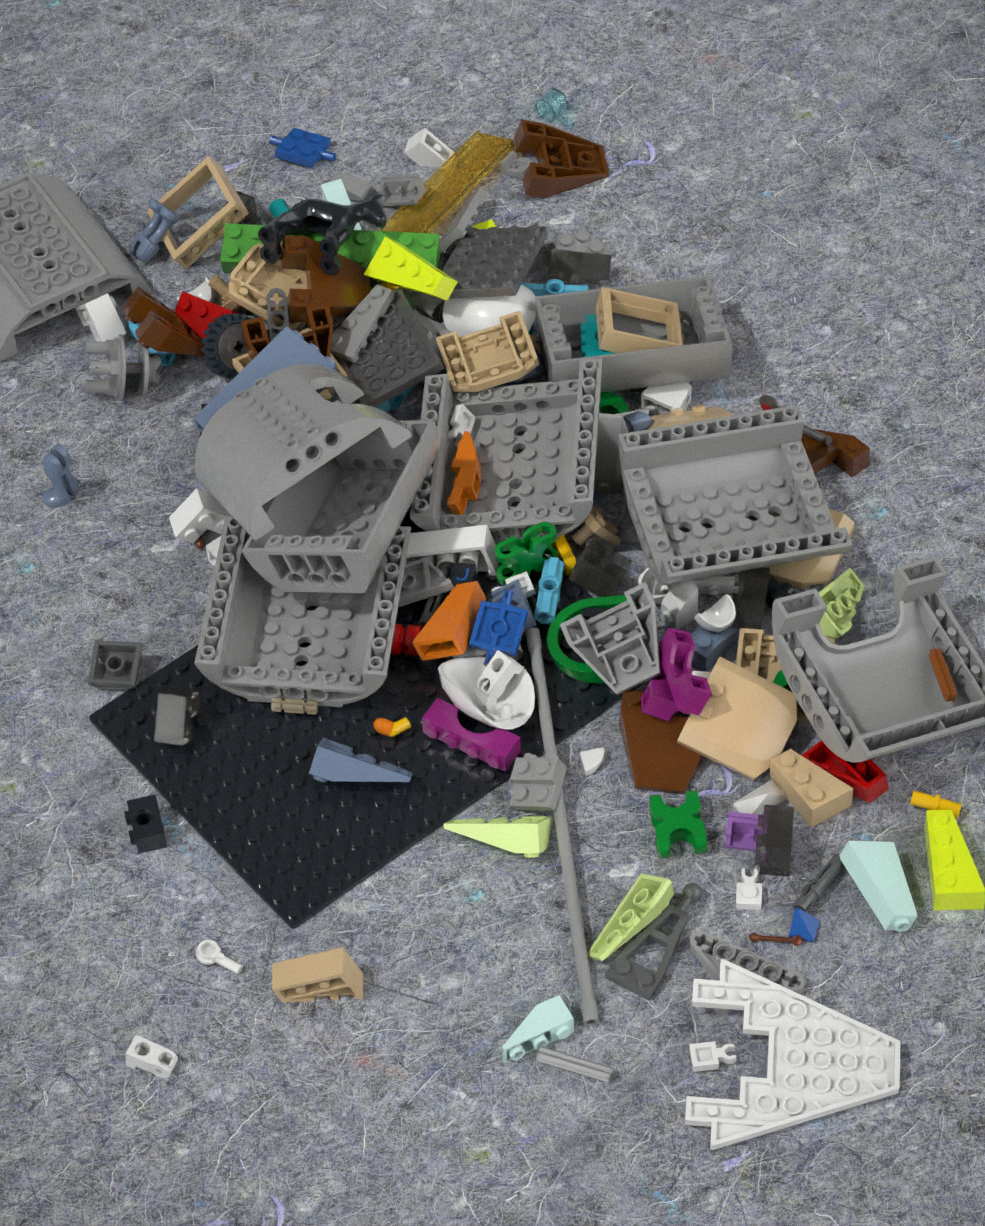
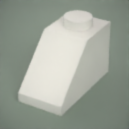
M426 128L408 139L404 152L419 166L446 169L451 167L455 155L454 151Z
M691 580L674 583L661 602L660 616L662 621L672 628L680 629L692 622L694 616L698 614V587Z

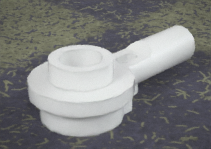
M204 940L196 948V958L199 962L206 965L218 963L236 974L242 971L243 965L224 956L216 942Z

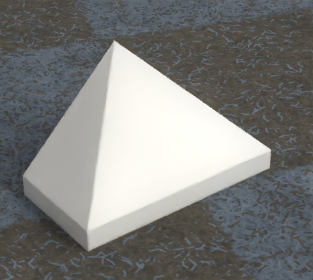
M770 780L734 802L733 807L739 813L761 815L787 799V795L773 780Z

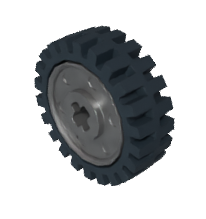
M224 314L213 319L214 322L209 323V329H205L203 333L206 335V338L201 340V343L205 344V347H201V352L205 353L202 357L204 361L208 362L206 366L212 369L211 372L226 379H233L239 374L233 366L232 359L246 354L241 333V321L253 318L242 314Z

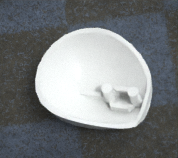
M521 285L516 296L449 298L447 301L445 300L443 306L445 327L450 332L457 331L458 337L499 325L501 324L499 317L520 311L529 332L536 315L535 295L529 288Z
M485 657L457 658L446 661L438 667L442 688L454 705L466 715L489 726L501 729L520 727L532 715L535 704V692L532 679L526 669L523 668L519 675L514 674L506 685L504 693L497 699L495 696H486L477 688V682L486 668L483 665Z

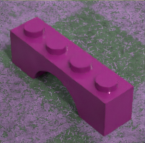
M669 627L659 644V657L677 711L699 716L712 692L707 678L692 675L691 664L695 644L691 633Z
M660 660L661 674L652 678L641 697V708L645 714L669 721L673 713L676 714L678 711Z
M439 698L436 699L422 717L423 733L428 737L436 738L451 748H457L472 758H478L493 768H499L506 772L521 752L519 736L501 728L488 733L470 732L460 725L458 708Z

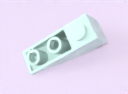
M560 995L534 1007L502 1046L504 1063L518 1060L533 1050H539L540 1047H546L549 1043L558 1039H565L571 1033H574V1018Z

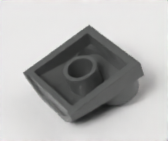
M95 640L88 685L102 690L127 691L136 688L139 668L143 663L142 643Z

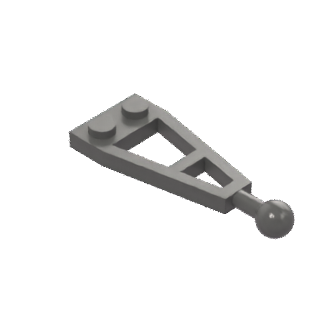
M697 883L686 884L682 891L683 898L677 907L670 904L618 954L605 973L606 979L649 1001L664 980L687 923L688 913L686 910L691 903L699 901L702 897V889ZM671 918H674L678 921L671 937L659 931ZM649 939L666 947L656 973L629 960Z

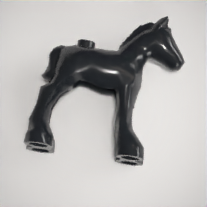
M382 194L368 201L353 205H340L319 199L301 200L300 203L293 205L289 211L280 214L275 220L258 231L259 240L264 244L260 249V257L266 263H277L281 254L280 243L284 239V235L319 234L324 236L319 245V251L323 253L320 267L325 274L335 276L341 269V261L337 253L340 246L350 238L358 222L364 221L380 228L386 226L387 218L383 210L384 206L381 204Z

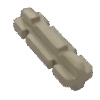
M273 697L271 710L276 712L285 710L284 712L304 714V711H306L307 714L315 715L318 712V701L308 700V702H305V699L292 698L282 700L280 697Z

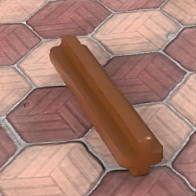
M932 648L928 656L943 698L947 702H954L957 699L958 693L942 650L940 648Z

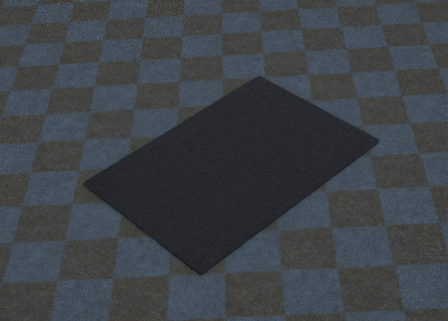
M404 516L400 526L411 527L410 533L426 532L421 530V528L418 529L415 526L416 524L410 519V516ZM504 551V552H502V553H503V554H509V553H511V552H510V551ZM534 569L531 570L529 578L536 594L527 597L533 615L535 614L539 593V581L542 577V572H536ZM478 571L476 581H478L487 601L492 597L490 594L492 593L491 590L498 586L502 587V585L498 583L497 576H491L489 572ZM512 571L510 573L504 574L503 576L510 577L513 575L514 572ZM563 572L560 601L557 605L556 616L563 609L577 601L594 598L569 575L566 576L565 572ZM448 591V593L446 594V596L443 597L441 604H442L443 601L446 599V597L449 595V591ZM428 598L398 607L395 624H402L403 628H406L408 625H418ZM432 603V606H431L429 612L432 611L433 606H434V603ZM309 606L306 609L309 611H313L318 607ZM535 620L536 626L531 628H537L540 631L543 665L555 744L557 745L622 699L623 693L616 695L606 683L579 681L561 671L553 661L547 645V633L551 623L549 625L540 624L539 621ZM525 631L520 641L523 654L516 662L522 665L530 675L535 692L531 658ZM563 635L561 640V651L568 658L579 663L587 664L568 645L567 640ZM304 642L299 646L306 648L311 644L308 642ZM197 645L138 683L136 688L126 691L90 715V722L291 929L299 927L444 825V823L511 777L515 764L514 760L506 772L499 768H493L488 763L478 758H472L467 753L457 748H451L446 743L436 738H430L423 733L422 717L437 698L454 705L442 688L438 670L442 663L453 660V656L422 661L420 656H407L405 652H401L400 655L390 654L387 677L374 693L356 702L343 704V707L318 706V712L314 715L307 714L306 711H304V714L284 712L285 710H282V712L272 711L271 703L248 701L245 697L222 689L205 677L195 665ZM299 661L296 663L297 666H304L307 664L306 661ZM643 682V683H641V684H639V685H637V686H635V687H633V688H631V689H629V690H636L638 687H640L641 685H643L645 682ZM536 692L534 709L526 723L514 729H505L520 737L521 752L516 758H523L526 753L534 754L538 758L545 754ZM458 708L459 723L466 730L473 733H488L497 729L466 715ZM406 717L411 725V728L394 737L382 735L376 732L373 727V723L377 718H385L397 722ZM322 738H326L352 747V752L356 755L368 754L376 759L375 763L388 762L413 774L410 782L330 780L321 782L314 779V775L309 774L320 741Z

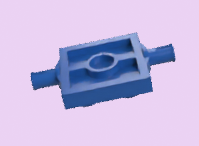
M293 128L285 138L272 135L269 140L270 144L278 146L275 150V158L313 168L321 159L332 162L336 160V153L326 151L331 145V139L319 134Z
M508 589L504 590L501 602L481 601L469 645L470 648L487 652L483 662L484 666L488 665L497 650L509 656H517L528 611L511 605L514 594L512 590H509V592Z

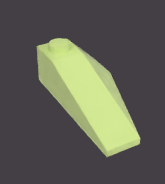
M851 568L818 592L827 606L819 623L824 636L840 638L852 627L851 619L856 614L855 606L860 602L864 585Z
M521 816L520 819H513L512 822H508L506 817L490 819L489 823H485V819L482 818L457 819L444 823V829L513 853H524V857H538L539 853L547 850L553 825V816Z

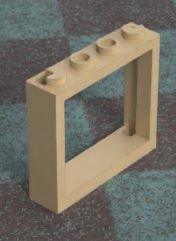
M210 156L205 158L158 201L174 212L207 181L214 177L229 202L180 247L169 229L162 237L172 258L186 269L224 236L225 223L238 224L249 214L222 166ZM150 208L147 212L152 220L154 212Z
M601 287L595 305L599 349L624 353L683 345L684 334H681L683 323H680L681 313L678 310V303ZM612 312L666 324L668 341L614 330Z

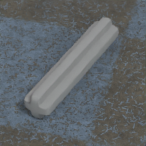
M540 1047L537 1054L539 1062L604 1082H609L612 1077L611 1067L546 1047Z

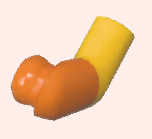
M406 717L397 722L385 718H377L373 723L376 732L388 737H394L411 728L410 722Z

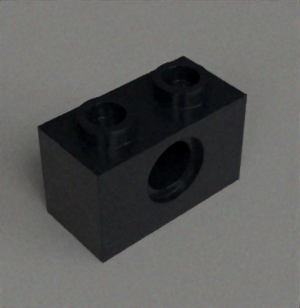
M156 794L127 800L128 811H124L127 826L132 825L133 830L128 831L131 845H137L138 854L166 848L167 842Z

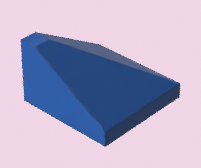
M795 908L789 937L800 935L803 941L814 943L820 920L799 908Z

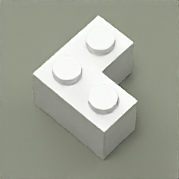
M108 293L75 307L83 326H90L96 341L106 342V340H113L118 334H126V323L121 316H118L116 302L112 296L109 297Z
M196 488L169 517L175 537L193 544L207 529L222 534L225 516L231 515L210 493Z

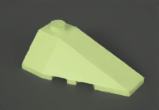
M641 873L587 952L588 958L599 961L605 960L657 918L669 906L670 899L674 895L672 881L668 878Z

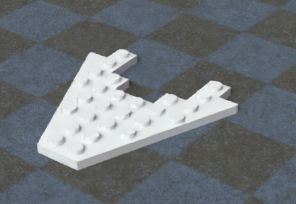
M721 959L719 980L694 979L693 1007L744 1010L743 1034L769 1036L767 1078L741 1076L739 1100L686 1097L685 1125L711 1127L710 1150L722 1148L899 1093V1040L725 959Z

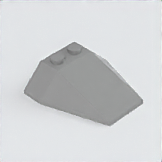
M646 582L624 592L627 601L599 615L585 620L582 614H579L560 624L568 645L616 695L661 674L656 604Z

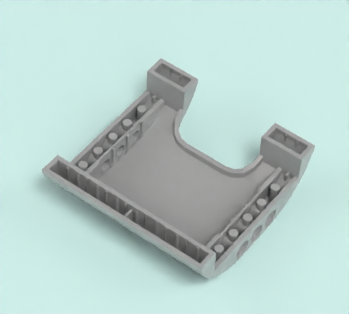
M317 364L292 365L277 370L265 378H259L253 383V386L238 392L232 400L223 405L211 417L198 441L195 454L196 478L256 541L275 528L262 505L373 431L392 449L412 437V434L394 417L378 408L363 404H351L363 396L364 393L340 372ZM327 387L329 393L340 403L325 400L316 390ZM329 433H333L332 437L326 440V436ZM313 446L311 452L306 453L308 447ZM293 459V463L286 467L287 462Z
M937 556L896 567L894 572L895 629L877 637L848 645L831 643L824 636L819 625L827 606L816 588L778 598L773 602V638L778 660L786 681L820 739L835 755L843 760L862 762L985 725V665L939 593L948 574ZM932 648H940L942 650L958 693L957 699L954 702H947L943 698L928 656Z

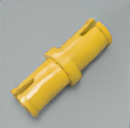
M916 790L913 791L910 805L928 810H952L954 817L957 819L962 803L943 799L941 795L936 794V796Z

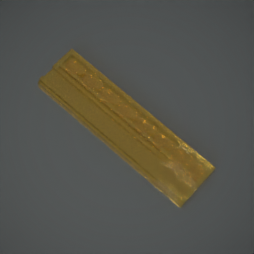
M477 130L423 184L426 192L417 204L402 205L389 218L386 226L381 228V231L431 233L515 147L514 141L482 134Z

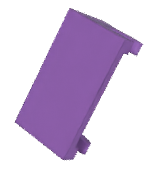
M729 811L725 848L775 854L778 817Z

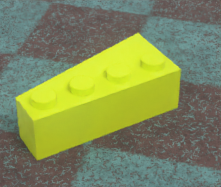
M388 237L383 239L364 275L378 281L446 301L458 281L401 243Z
M926 810L924 830L933 911L984 909L985 887L952 810Z

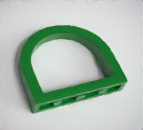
M625 595L580 600L563 609L554 618L547 633V645L553 661L561 671L579 681L605 683L588 664L576 662L568 658L561 651V640L564 633L560 624L582 614L583 608H607L609 610L627 601Z

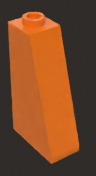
M478 581L457 584L416 636L413 645L422 661L465 653L481 601H486Z

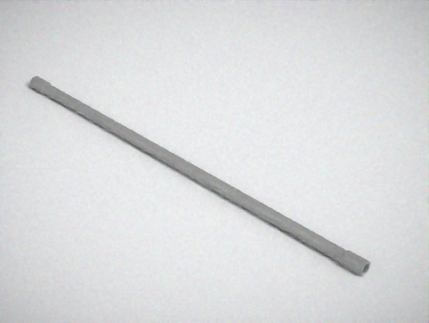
M530 628L526 631V640L531 658L545 754L550 753L557 756L541 651L540 631L537 628ZM561 787L556 809L553 813L580 987L583 1023L585 1026L591 1027L597 1025L599 1019L592 988L564 796Z

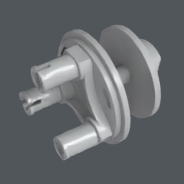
M118 334L114 340H106V342L86 341L85 355H105L107 357V361L90 360L89 366L97 368L89 369V374L107 375V378L105 380L85 379V393H105L106 395H113L117 398V401H122L125 392L126 373H138V386L141 396H146L148 383L159 382L156 370L161 364V358L158 353H148V349L139 344L138 362H126L125 343L122 334Z

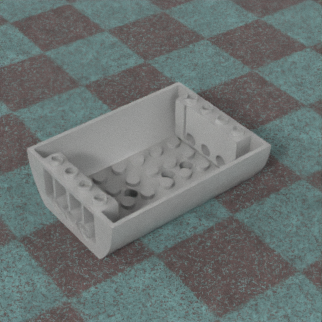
M709 276L611 287L610 289L678 303V310L681 313L680 323H683L681 334H684L683 345L624 353L613 352V354L581 358V323H585V315L596 314L595 305L600 289L535 297L538 335L541 339V342H539L541 356L545 360L548 382L579 379L580 360L597 358L603 359L600 392L730 376L732 341ZM612 312L614 330L668 341L666 324Z
M399 420L398 422L410 431L412 437L394 449L373 431L271 499L264 511L275 528L256 541L251 536L249 537L242 549V553L247 561L265 580L283 592L365 593L436 457L439 447V435L434 420ZM329 433L326 436V440H329L333 433ZM313 446L308 447L306 453L311 452Z

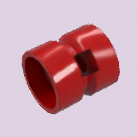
M395 624L390 654L400 655L401 652H405L407 656H419L413 641L422 630V626L408 625L406 628H403L402 624Z

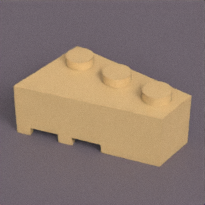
M792 749L770 759L769 777L787 795V799L810 827L852 806V787Z
M344 947L333 948L330 951L317 954L312 953L304 957L285 959L282 962L273 963L272 990L281 1002L315 1001V997L330 996L331 1000H339V996L355 995V999H363V972Z

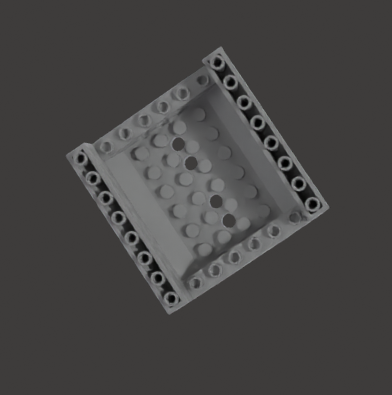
M28 172L0 185V361L18 354L14 335L119 287H123L130 297L137 287L149 294L152 293L148 284L72 188L63 180L50 175H31Z
M603 359L580 360L579 379L492 387L479 392H453L448 374L425 376L421 420H434L439 435V447L436 457L411 503L410 519L425 531L487 525L496 545L512 536L521 539L523 533L528 528L541 522H549L555 526L556 540L559 539V536L578 527L587 518L593 504ZM463 404L476 417L470 436L481 463V486L477 501L468 500L464 514L454 515L447 506V498L452 493L453 481L456 477L451 470V462L456 456L457 447L455 446L456 438L448 439V432L453 430L450 421L456 405ZM525 431L524 435L516 436L519 432ZM519 449H524L522 453H515ZM522 484L518 489H512L514 485ZM514 502H520L518 506L510 507ZM542 532L539 537L547 535L549 532Z
M798 405L618 434L620 464L627 506L651 576H654L659 584L665 585L838 555L851 550L853 544L846 527L836 529L802 444L804 421ZM775 512L778 513L780 516L773 517L769 513ZM749 516H754V517H756L758 520H756V521H751V520L748 519L747 517H749ZM703 524H710V525H712L713 527L710 528V529H707V528H705V527L702 526V525H703ZM680 528H688V529H690L691 531H690V532H683V531H681V530H679V529H680Z
M225 516L195 665L211 682L224 690L247 698L248 701L271 703L273 697H280L282 700H285V698L305 699V702L316 700L318 701V706L343 707V704L356 702L368 697L383 684L387 677L411 527L399 526L365 593L283 592L265 580L247 561L242 553V549L250 535L232 516ZM309 606L318 607L313 611H309L306 609ZM304 642H308L311 644L306 648L299 646ZM299 661L307 662V664L304 666L296 665V663Z

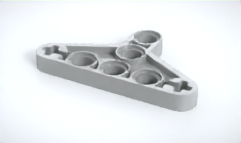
M697 931L690 938L691 952L715 980H719L721 959H725L742 967L740 965L742 961L750 960L754 963V966L746 970L761 977H764L763 973L765 971L773 970L777 973V976L768 980L779 984L782 976H784L781 986L800 995L804 992V977L792 969L705 931ZM702 941L706 942V945L702 944L701 947L697 946V943L700 944ZM720 950H728L731 956L721 958L717 953ZM793 982L798 983L797 985H794L793 988L789 987V984H793ZM713 1008L714 1012L720 1016H728L734 1012L732 1009Z

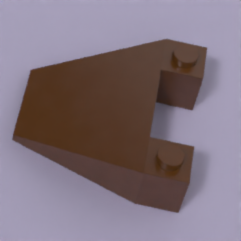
M521 119L514 136L516 152L536 155L538 162H530L522 180L525 195L547 198L608 177L609 172L602 145L541 122Z
M284 235L281 247L282 269L306 270L308 288H290L287 297L288 321L307 323L306 308L323 304L329 305L332 317L353 312L371 291L370 279L364 275L367 269L337 253L341 261L339 273L335 276L325 274L320 267V261L323 257V253L319 251L320 243L307 236Z
M136 288L123 306V309L126 313L125 317L133 324L140 323L135 331L140 345L146 349L151 347L160 352L195 356L205 355L204 352H201V347H205V344L201 343L202 338L175 311L141 288Z
M323 304L306 308V320L309 332L301 333V335L308 344L313 343L316 345L323 356L331 357L333 320L329 305ZM263 317L241 321V333L246 353L253 360L272 340L268 339Z
M817 430L832 438L831 444L827 446L802 434L801 441L814 474L833 462L853 478L869 466L870 448L854 435Z
M636 690L623 692L619 729L635 788L684 794L704 758L703 755L677 743L689 717L672 715L669 721H665L645 714L641 708V697L644 692Z

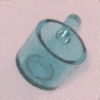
M551 88L536 100L535 108L541 118L548 122L558 119L567 128L572 129L575 123L563 114L569 108L567 97L563 92L556 88Z

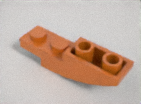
M464 431L462 439L458 442L456 456L451 462V470L456 477L453 481L452 493L447 498V506L454 515L464 514L468 500L477 501L481 486L480 459L473 440L467 431Z

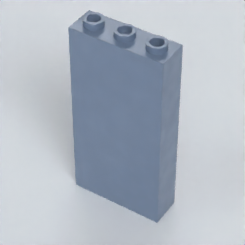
M286 326L193 418L195 426L202 433L211 417L223 405L232 400L238 392L247 390L253 386L256 380L265 378L277 370L298 364H317L337 371V365L331 357L323 356L316 345L313 343L308 344L297 330L292 331ZM326 387L317 389L316 392L320 394Z

